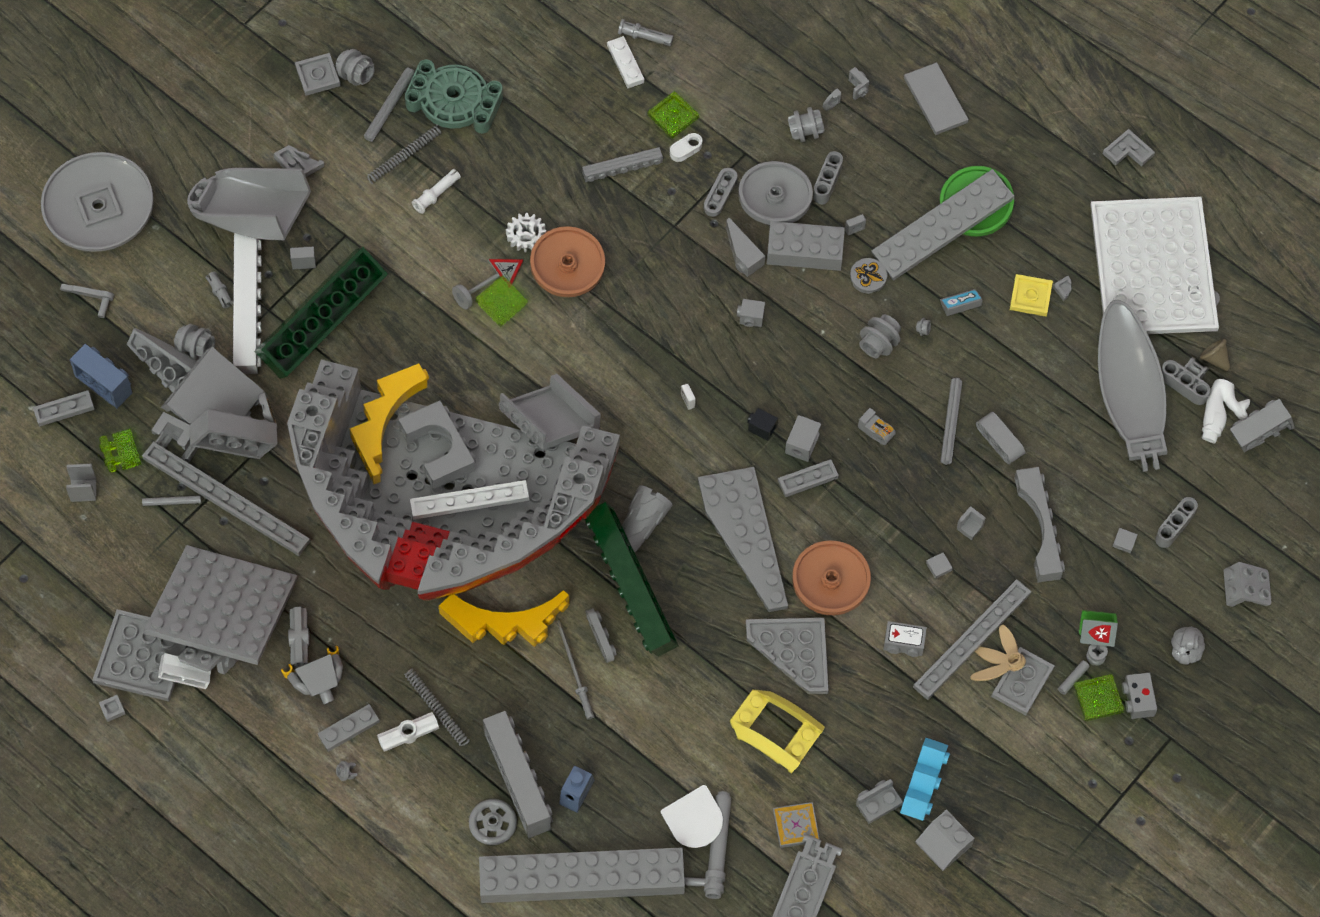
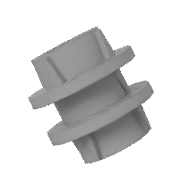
M883 314L880 318L872 317L868 321V326L863 327L860 331L862 340L859 342L861 349L875 359L880 355L888 356L893 350L892 346H897L900 343L899 332L901 331V326L894 318Z

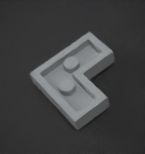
M1128 129L1106 147L1102 154L1115 166L1129 155L1142 167L1154 156L1155 152Z

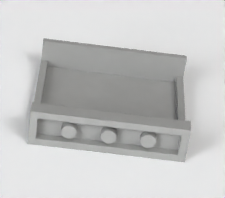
M210 347L202 354L161 408L166 412L171 410L189 425L207 409H216L224 413L230 412L238 416H249L251 414L249 410L253 405L257 406L259 404L258 395L263 393L264 390L216 349Z
M558 374L551 376L549 386L519 397L509 399L503 393L500 394V411L542 450L579 437L582 425L595 429L600 428L601 414Z

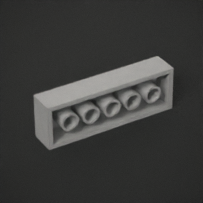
M506 711L483 719L485 737L528 839L551 830L550 823L553 822L551 808L549 804L545 805L543 789L541 786L538 787L534 769H530L528 754L526 751L523 752L522 740L520 735L515 733V724L512 717H508Z

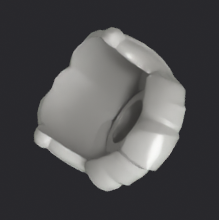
M1192 626L1182 627L1175 631L1171 639L1173 646L1172 656L1180 664L1189 665V663L1201 660L1205 650V643L1200 630Z

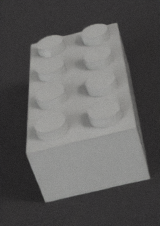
M770 221L767 264L841 271L845 227Z
M207 409L190 424V446L260 459L277 445V423L269 422L265 419L258 420L250 416H238L230 412L224 413L216 409Z

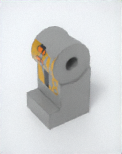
M869 408L859 419L858 428L875 441L886 445L896 432L891 425L875 415L876 412Z

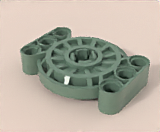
M427 59L420 61L405 93V104L408 111L417 112L422 109L430 121L445 128H462L473 124L475 131L481 134L489 131L503 100V87L500 82L490 81L486 84V81L478 72L463 65H446L435 70L434 63ZM456 92H458V95H459L458 97H456V98H451V97H450V96H452V95H455Z

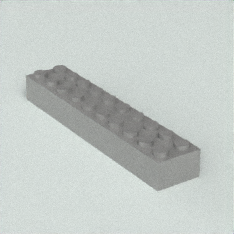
M683 848L479 857L481 903L684 894L685 890Z

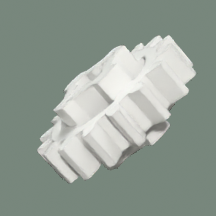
M528 213L525 214V217L518 214V219L513 217L512 223L508 222V229H506L507 241L511 242V247L517 246V251L524 248V252H527L528 248L532 251L536 241L546 233L545 223H542L541 218L536 220L535 214L529 217Z

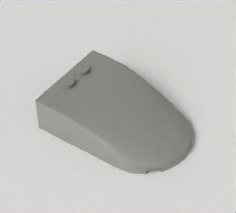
M228 168L215 172L216 175L209 179L205 177L201 179L191 189L187 203L194 217L219 228L255 239L285 240L309 197L311 189L303 169Z

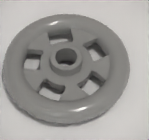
M488 799L480 802L473 808L469 817V828L472 835L479 842L486 845H499L506 842L514 834L517 826V817L513 808L508 803L499 799ZM489 808L491 812L483 816L481 811ZM499 808L506 812L503 817L496 812ZM496 819V823L491 824L489 820ZM483 821L484 828L478 829L477 822ZM503 822L509 823L506 831L501 829ZM488 831L497 832L496 837H488Z

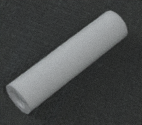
M1082 660L1058 687V691L1065 695L1088 670L1089 664Z

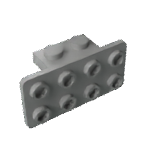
M190 646L178 656L180 662L206 672L211 671L217 666L218 672L224 675L238 661L237 659Z

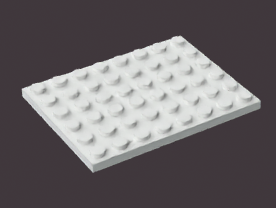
M1202 197L1092 201L1090 207L1103 314L1110 302L1121 300L1134 310L1147 334L1218 331L1219 324Z

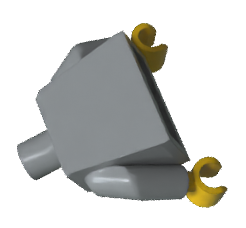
M335 646V652H330L329 648H327V656L299 668L293 669L292 665L288 664L290 671L284 672L281 669L282 674L302 694L310 695L311 697L319 694L323 704L334 700L330 689L338 686L343 670L342 661L339 656V647Z

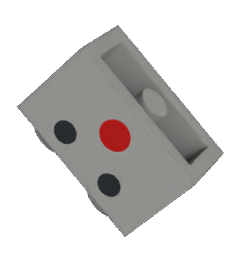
M1150 673L1126 675L1125 681L1122 683V692L1127 696V701L1125 702L1127 713L1130 712L1131 719L1154 717L1157 705Z

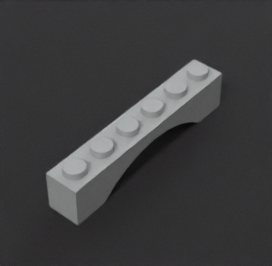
M1039 467L1016 470L1014 479L1018 496L1033 509L1041 527L1042 544L1034 562L1037 582L1060 580L1062 573L1065 572L1063 560L1060 561L1059 557L1061 554L1060 544L1056 543L1055 540L1057 531L1055 525L1052 526L1051 522L1053 519L1052 509L1048 508L1047 505L1049 496L1043 487L1045 485L1044 474H1040Z

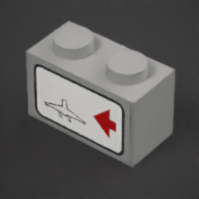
M888 621L883 650L891 654L905 653L911 657L922 656L927 627Z

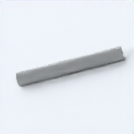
M201 496L142 498L143 506L201 503Z

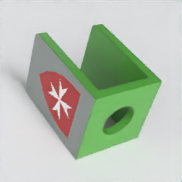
M1083 610L1079 627L1080 643L1114 647L1118 625L1116 614Z

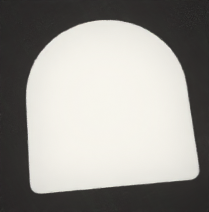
M702 785L661 810V814L676 840L687 847L698 848L708 845L716 839L722 829L723 816L721 810L706 785Z

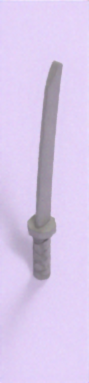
M557 620L556 622L577 682L578 689L575 690L576 695L580 697L586 719H592L594 715L586 694L588 689L585 686L582 687L560 620Z

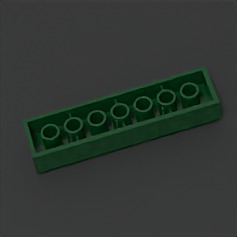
M364 247L355 249L254 352L279 379L287 377L388 273Z
M606 502L596 506L585 519L588 528L592 529L595 533L593 539L596 545L600 546L603 550L601 556L604 562L608 563L612 569L609 573L613 581H616L620 586L617 590L621 598H624L628 603L625 607L629 615L633 616L636 620L634 626L637 632L641 633L644 637L642 643L646 651L659 657L679 647L614 508Z

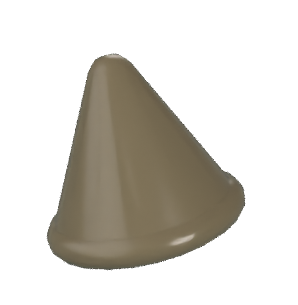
M1220 339L1211 344L1201 353L1200 359L1224 371L1230 370L1227 340Z

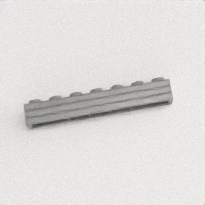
M660 147L584 166L582 167V173L585 182H592L596 179H604L605 177L615 176L616 174L626 173L631 170L658 165L663 162V156Z

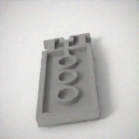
M805 834L802 841L806 844L803 851H798L772 917H816L836 868L835 865H832L836 855H841L843 849L827 842L824 848L819 847L820 839Z

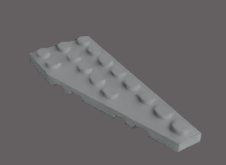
M750 467L698 477L706 516L715 526V530L720 534L731 555L746 574V578L755 588L757 595L768 612L788 609L755 468Z

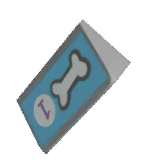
M976 289L940 299L946 316L982 306L983 301Z

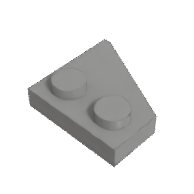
M290 145L274 153V159L282 168L303 169L306 177L324 167L322 160L316 161L311 159L309 154L300 152Z

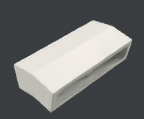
M164 653L161 656L158 678L206 689L209 685L211 671L206 672L179 661L178 656Z

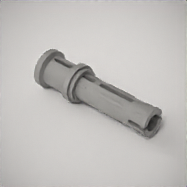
M623 18L618 29L619 35L626 34L632 36L633 39H638L639 37L671 47L674 35L641 27L640 23L626 22Z

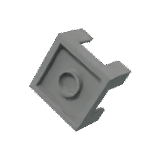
M163 412L151 430L152 434L160 435L155 443L166 449L172 439L176 440L177 444L186 450L181 459L189 463L198 450V447L190 446V425Z

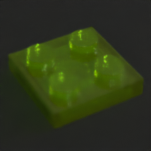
M674 91L650 109L648 116L673 139L699 118V113Z
M503 275L475 298L478 305L500 327L528 304L524 296Z
M1112 674L1074 683L1085 721L1124 712Z

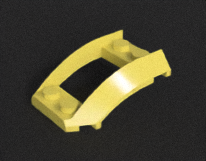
M754 689L751 690L730 719L731 726L734 728L738 740H742L760 750L776 763H780L788 769L790 773H793L799 766L806 753L825 728L820 722L785 698L771 691ZM768 702L780 707L802 722V725L784 750L766 737L749 729Z

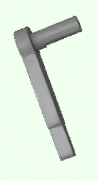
M61 284L60 287L62 291L102 299L98 312V317L105 318L109 301H113L114 294L108 291Z

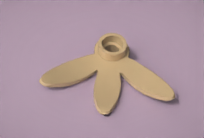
M1005 625L999 627V634L1007 654L994 649L979 647L975 651L978 656L998 665L972 674L971 680H991L1005 674L1009 670L1018 671L1024 667L1026 659L1022 654L1018 653L1016 640Z

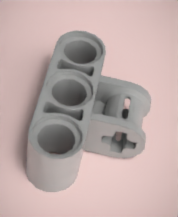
M1194 357L1184 367L1173 360L1164 362L1161 369L1164 383L1196 405L1206 403L1210 394V386L1202 378L1209 369L1207 366L1203 367L1197 363Z

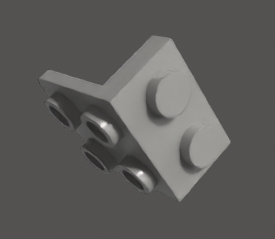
M1242 562L1224 569L1227 606L1233 607L1244 601L1264 606L1271 605L1268 570Z

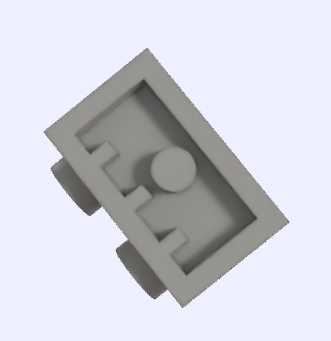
M891 779L888 781L882 780L875 785L874 789L870 791L864 790L858 795L856 806L868 824L903 805V801L892 786L893 781Z

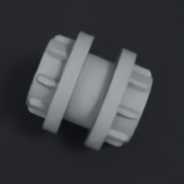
M356 49L343 51L338 56L336 70L341 78L358 86L364 85L371 80L374 74V64L370 57L362 55Z
M808 107V113L799 115V111L796 110L794 115L788 117L790 131L794 140L800 139L801 142H805V136L813 134L814 139L819 138L818 134L824 133L825 129L820 110H812V107Z
M188 324L178 329L174 338V346L179 352L185 353L198 361L208 348L215 347V338L211 335L209 329H199L196 325Z

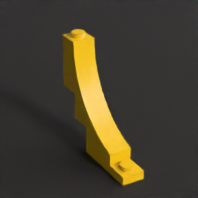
M419 363L378 379L377 389L381 397L363 404L364 414L368 421L350 428V438L373 484L381 482L380 474H383L379 463L383 462L382 441L391 417L407 399L427 388L429 375L426 369L422 370Z

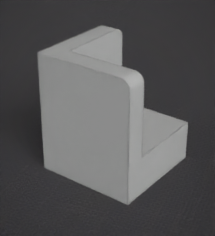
M970 506L958 520L957 530L970 540H973L984 527L986 518Z

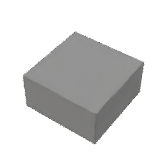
M314 247L290 248L292 269L316 268Z

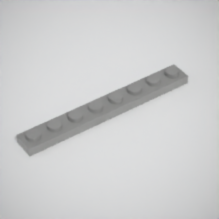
M1016 579L913 685V688L929 700L1031 595V591Z

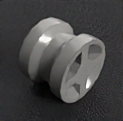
M1091 644L1086 654L1088 662L1095 666L1103 664L1108 653L1107 647Z

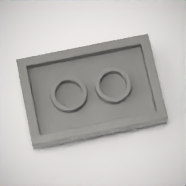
M1020 647L1018 653L1022 654L1026 659L1024 667L1018 671L1009 670L1006 672L991 697L1026 716L1055 666Z

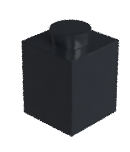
M758 408L755 414L751 413L747 420V423H749L748 431L769 441L777 428L778 418Z

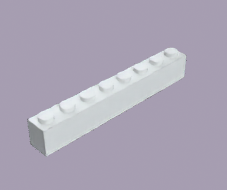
M234 233L233 365L244 374H258V367H261V358L254 351L261 345V338L258 339V333H261V322H258V316H261V305H258V300H261L262 294L261 288H258V283H262L261 272H258V267L262 266L261 255H258V250H262L261 239Z

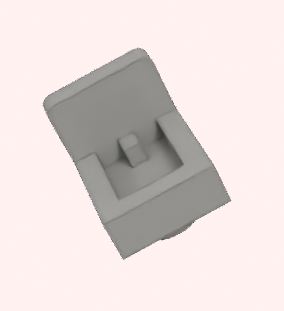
M854 67L849 71L848 80L855 86L852 98L856 100L868 93L869 80L862 71Z

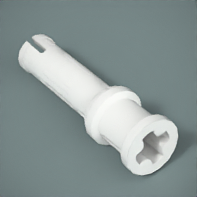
M452 169L430 190H424L418 199L412 201L415 210L423 214L428 206L436 203L437 197L461 178L458 172L454 173L456 170Z

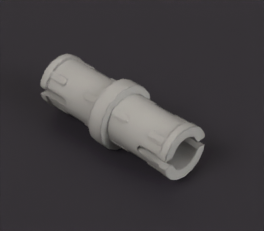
M213 271L209 273V276L206 275L205 278L213 289L212 293L214 296H217L222 307L226 309L233 305L234 302L226 291L227 287L225 284H222L217 273Z

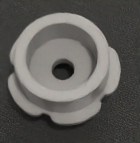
M922 318L921 321L917 322L916 331L919 332L920 336L929 335L931 321Z

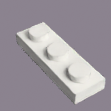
M624 36L608 41L607 47L627 88L644 83V77Z

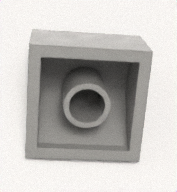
M946 809L931 822L915 843L944 871L972 847L974 837Z

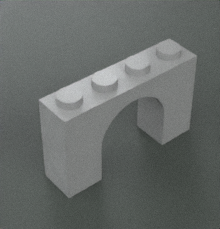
M437 401L398 419L399 429L407 443L427 434H440L450 441L452 447L445 456L424 465V474L433 489L475 471V463L477 462L473 452H469L467 449L466 439L464 436L461 437L459 435L457 423L451 421L449 409L447 406H443L441 401Z

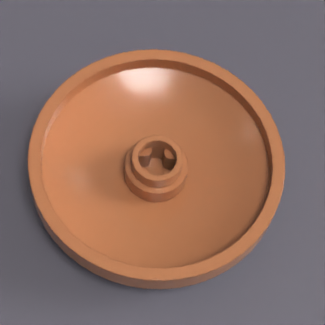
M559 227L546 232L536 241L531 251L530 267L536 282L547 292L560 297H576L589 292L599 283L604 273L605 255L598 240L590 233L576 227Z
M830 540L818 542L806 548L797 558L792 575L793 587L800 601L809 609L824 615H841L854 610L867 596L871 581L869 565L864 556L849 544Z

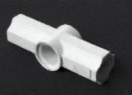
M431 712L412 721L405 720L399 726L378 734L377 738L385 752L404 743H413L418 737L438 730L439 725L435 715ZM407 729L413 730L409 735L403 733Z

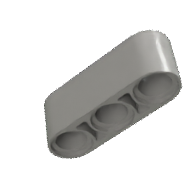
M830 152L822 166L813 193V199L817 204H826L831 197L842 169L843 157L839 152Z
M990 412L976 422L979 432L1007 464H1011L1025 454L1023 445L994 412Z
M1186 497L1182 499L1160 526L1155 538L1156 544L1159 547L1167 548L1171 546L1193 519L1198 507L1197 501L1194 498ZM1184 507H1189L1191 511L1185 510ZM1174 520L1179 521L1180 524H1179V525L1174 524L1173 521H1174ZM1162 534L1168 535L1169 538H1164Z

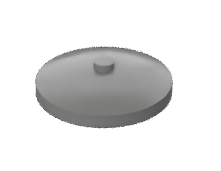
M770 161L755 165L744 174L739 184L738 196L744 211L758 222L770 225V221L793 223L802 218L809 210L812 203L813 189L808 177L797 167L784 162Z

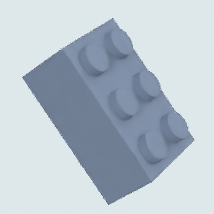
M84 344L70 359L75 377L116 409L132 394L131 383L128 379L129 375L126 371L116 368L109 358H103L95 347L90 348Z

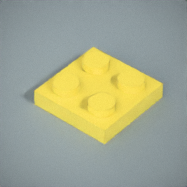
M1016 274L1010 310L1047 317L1053 281Z

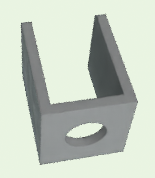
M800 415L797 416L786 442L785 454L808 462L820 433L818 431L821 423Z
M92 464L67 465L71 485H66L70 501H96V475Z

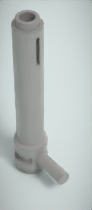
M725 791L718 792V795L715 797V801L723 816V825L719 835L710 844L708 870L705 872V878H684L686 886H704L705 896L710 899H720L724 893L723 882H725L726 876L724 866L731 808L730 793Z

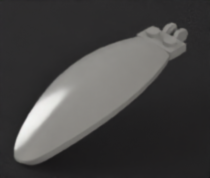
M1113 300L1103 314L1098 345V374L1103 401L1114 427L1126 442L1129 461L1140 459L1142 470L1145 472L1148 471L1146 458L1152 457L1153 467L1157 470L1160 469L1157 456L1167 455V447L1163 435L1166 422V391L1161 366L1152 342L1137 314L1127 303L1121 300Z

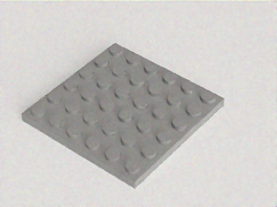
M186 545L144 629V634L258 665L297 582V575Z

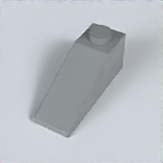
M728 218L726 221V231L735 266L740 273H744L748 277L765 265V255Z

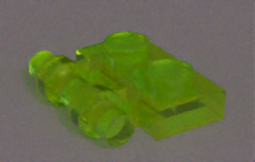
M131 429L112 434L114 441L111 442L107 440L106 436L99 438L101 443L99 447L105 457L104 463L110 473L116 471L115 465L121 464L123 470L141 465ZM117 449L118 456H112L111 450Z

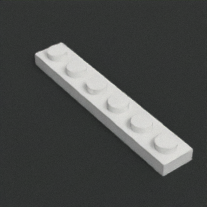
M526 480L412 498L410 503L414 520L529 501Z

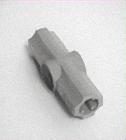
M302 607L290 609V629L288 630L289 647H291L290 662L292 667L296 668L308 664V646L310 645L309 628H307V609Z

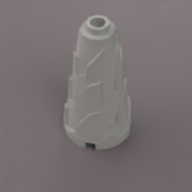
M642 485L637 488L629 506V512L622 524L634 552L640 548L645 539L649 538L655 527L661 523L673 506L672 502L658 492L655 494L652 492L653 489Z

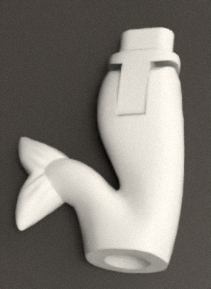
M1224 379L1215 380L1206 401L1202 439L1210 443H1216L1217 438L1221 436L1226 425L1227 414L1223 401L1240 420L1243 421L1248 418L1246 409L1250 405V399L1238 402L1235 398L1234 384Z

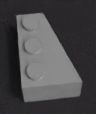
M1278 399L1268 402L1265 408L1260 411H1253L1247 419L1235 422L1230 430L1243 452H1246L1264 443V440L1271 435L1277 437L1280 435L1279 431L1287 427L1291 430L1295 426L1291 415L1281 400Z

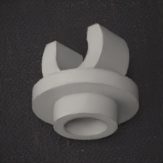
M341 761L336 767V775L341 781L354 779L357 773H351L349 769H353L356 764Z

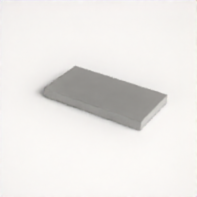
M937 63L904 75L909 89L935 135L968 123L969 119Z

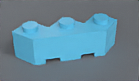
M925 738L902 805L901 814L922 821L926 814L930 815L933 806L930 800L934 789L938 790L942 778L938 776L942 764H947L950 755L947 752V744Z

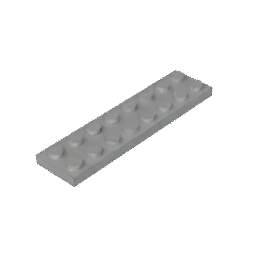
M992 169L871 250L876 260L884 265L887 274L894 281L1014 200V195Z

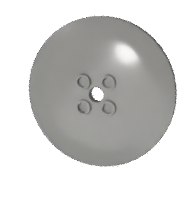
M106 152L80 155L62 164L46 182L41 197L43 219L54 237L69 247L90 252L114 249L132 240L145 227L153 209V191L144 171L131 160ZM97 203H102L103 207L100 209H95L94 205Z

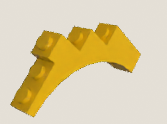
M563 590L552 600L538 607L510 613L492 612L477 608L464 602L454 594L447 597L439 605V614L472 643L477 639L481 640L485 636L486 631H488L504 645L508 641L511 642L518 632L535 647L538 643H543L548 637V626L553 623L556 618L555 616L568 608L569 594Z

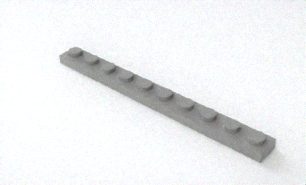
M154 441L142 455V458L297 556H300L310 543V538Z

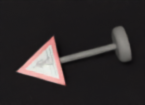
M488 259L497 274L470 290L461 284L452 288L454 299L461 308L466 310L473 303L471 294L499 277L507 289L510 290L523 260Z

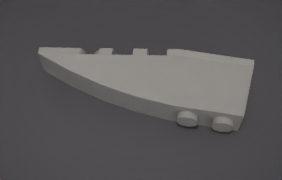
M133 328L127 342L129 348L142 362L145 361L150 367L149 370L162 380L161 383L164 387L169 388L172 392L197 362V360L189 355L179 352L175 347L137 328Z

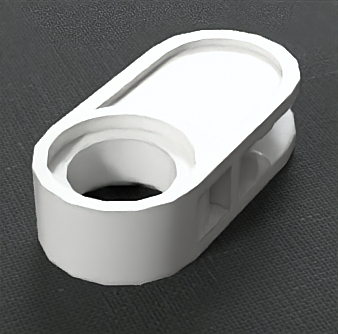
M691 133L675 142L670 147L671 159L681 162L700 151L702 148V137L699 134ZM697 140L699 144L697 146H691L689 144V141Z

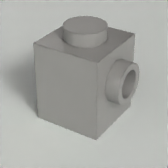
M743 299L742 306L738 305L737 316L740 317L739 324L747 327H762L765 302Z

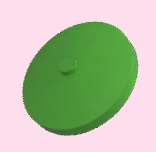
M970 166L954 173L945 182L941 190L940 204L992 170V168ZM993 169L1014 195L1011 184L1006 177ZM1014 200L963 234L968 236H985L998 231L1010 219L1014 209Z

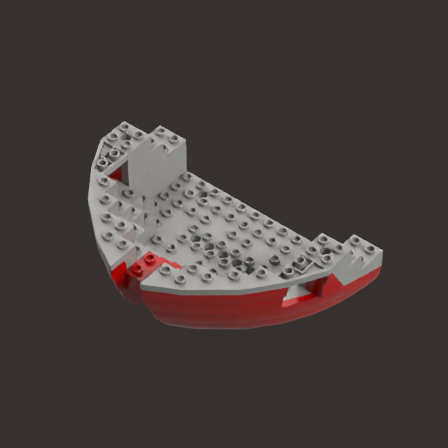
M325 360L320 361L313 384L307 382L305 390L299 389L287 422L296 467L313 509L349 560L378 588L390 590V587L395 584L418 590V597L422 600H432L469 591L520 570L555 547L578 523L586 519L599 503L609 481L620 446V435L582 425L576 444L566 441L542 450L522 430L450 412L451 421L457 423L459 435L461 437L464 436L468 444L467 449L469 452H473L477 462L475 463V471L449 482L455 485L453 489L447 490L444 488V485L433 489L431 485L426 484L427 478L424 474V465L445 456L450 451L452 445L446 437L440 434H427L407 443L399 429L398 419L426 406L405 401L394 413L398 416L397 419L390 420L386 427L382 441L383 462L379 463L383 474H380L381 482L373 484L350 438V428L368 421L364 414L363 404L378 399L381 395L361 390L357 368ZM543 451L545 456L538 458L535 456V453ZM411 473H415L418 476L415 480L407 478ZM526 480L529 501L413 520L410 503L412 498L462 491L467 487L474 489Z

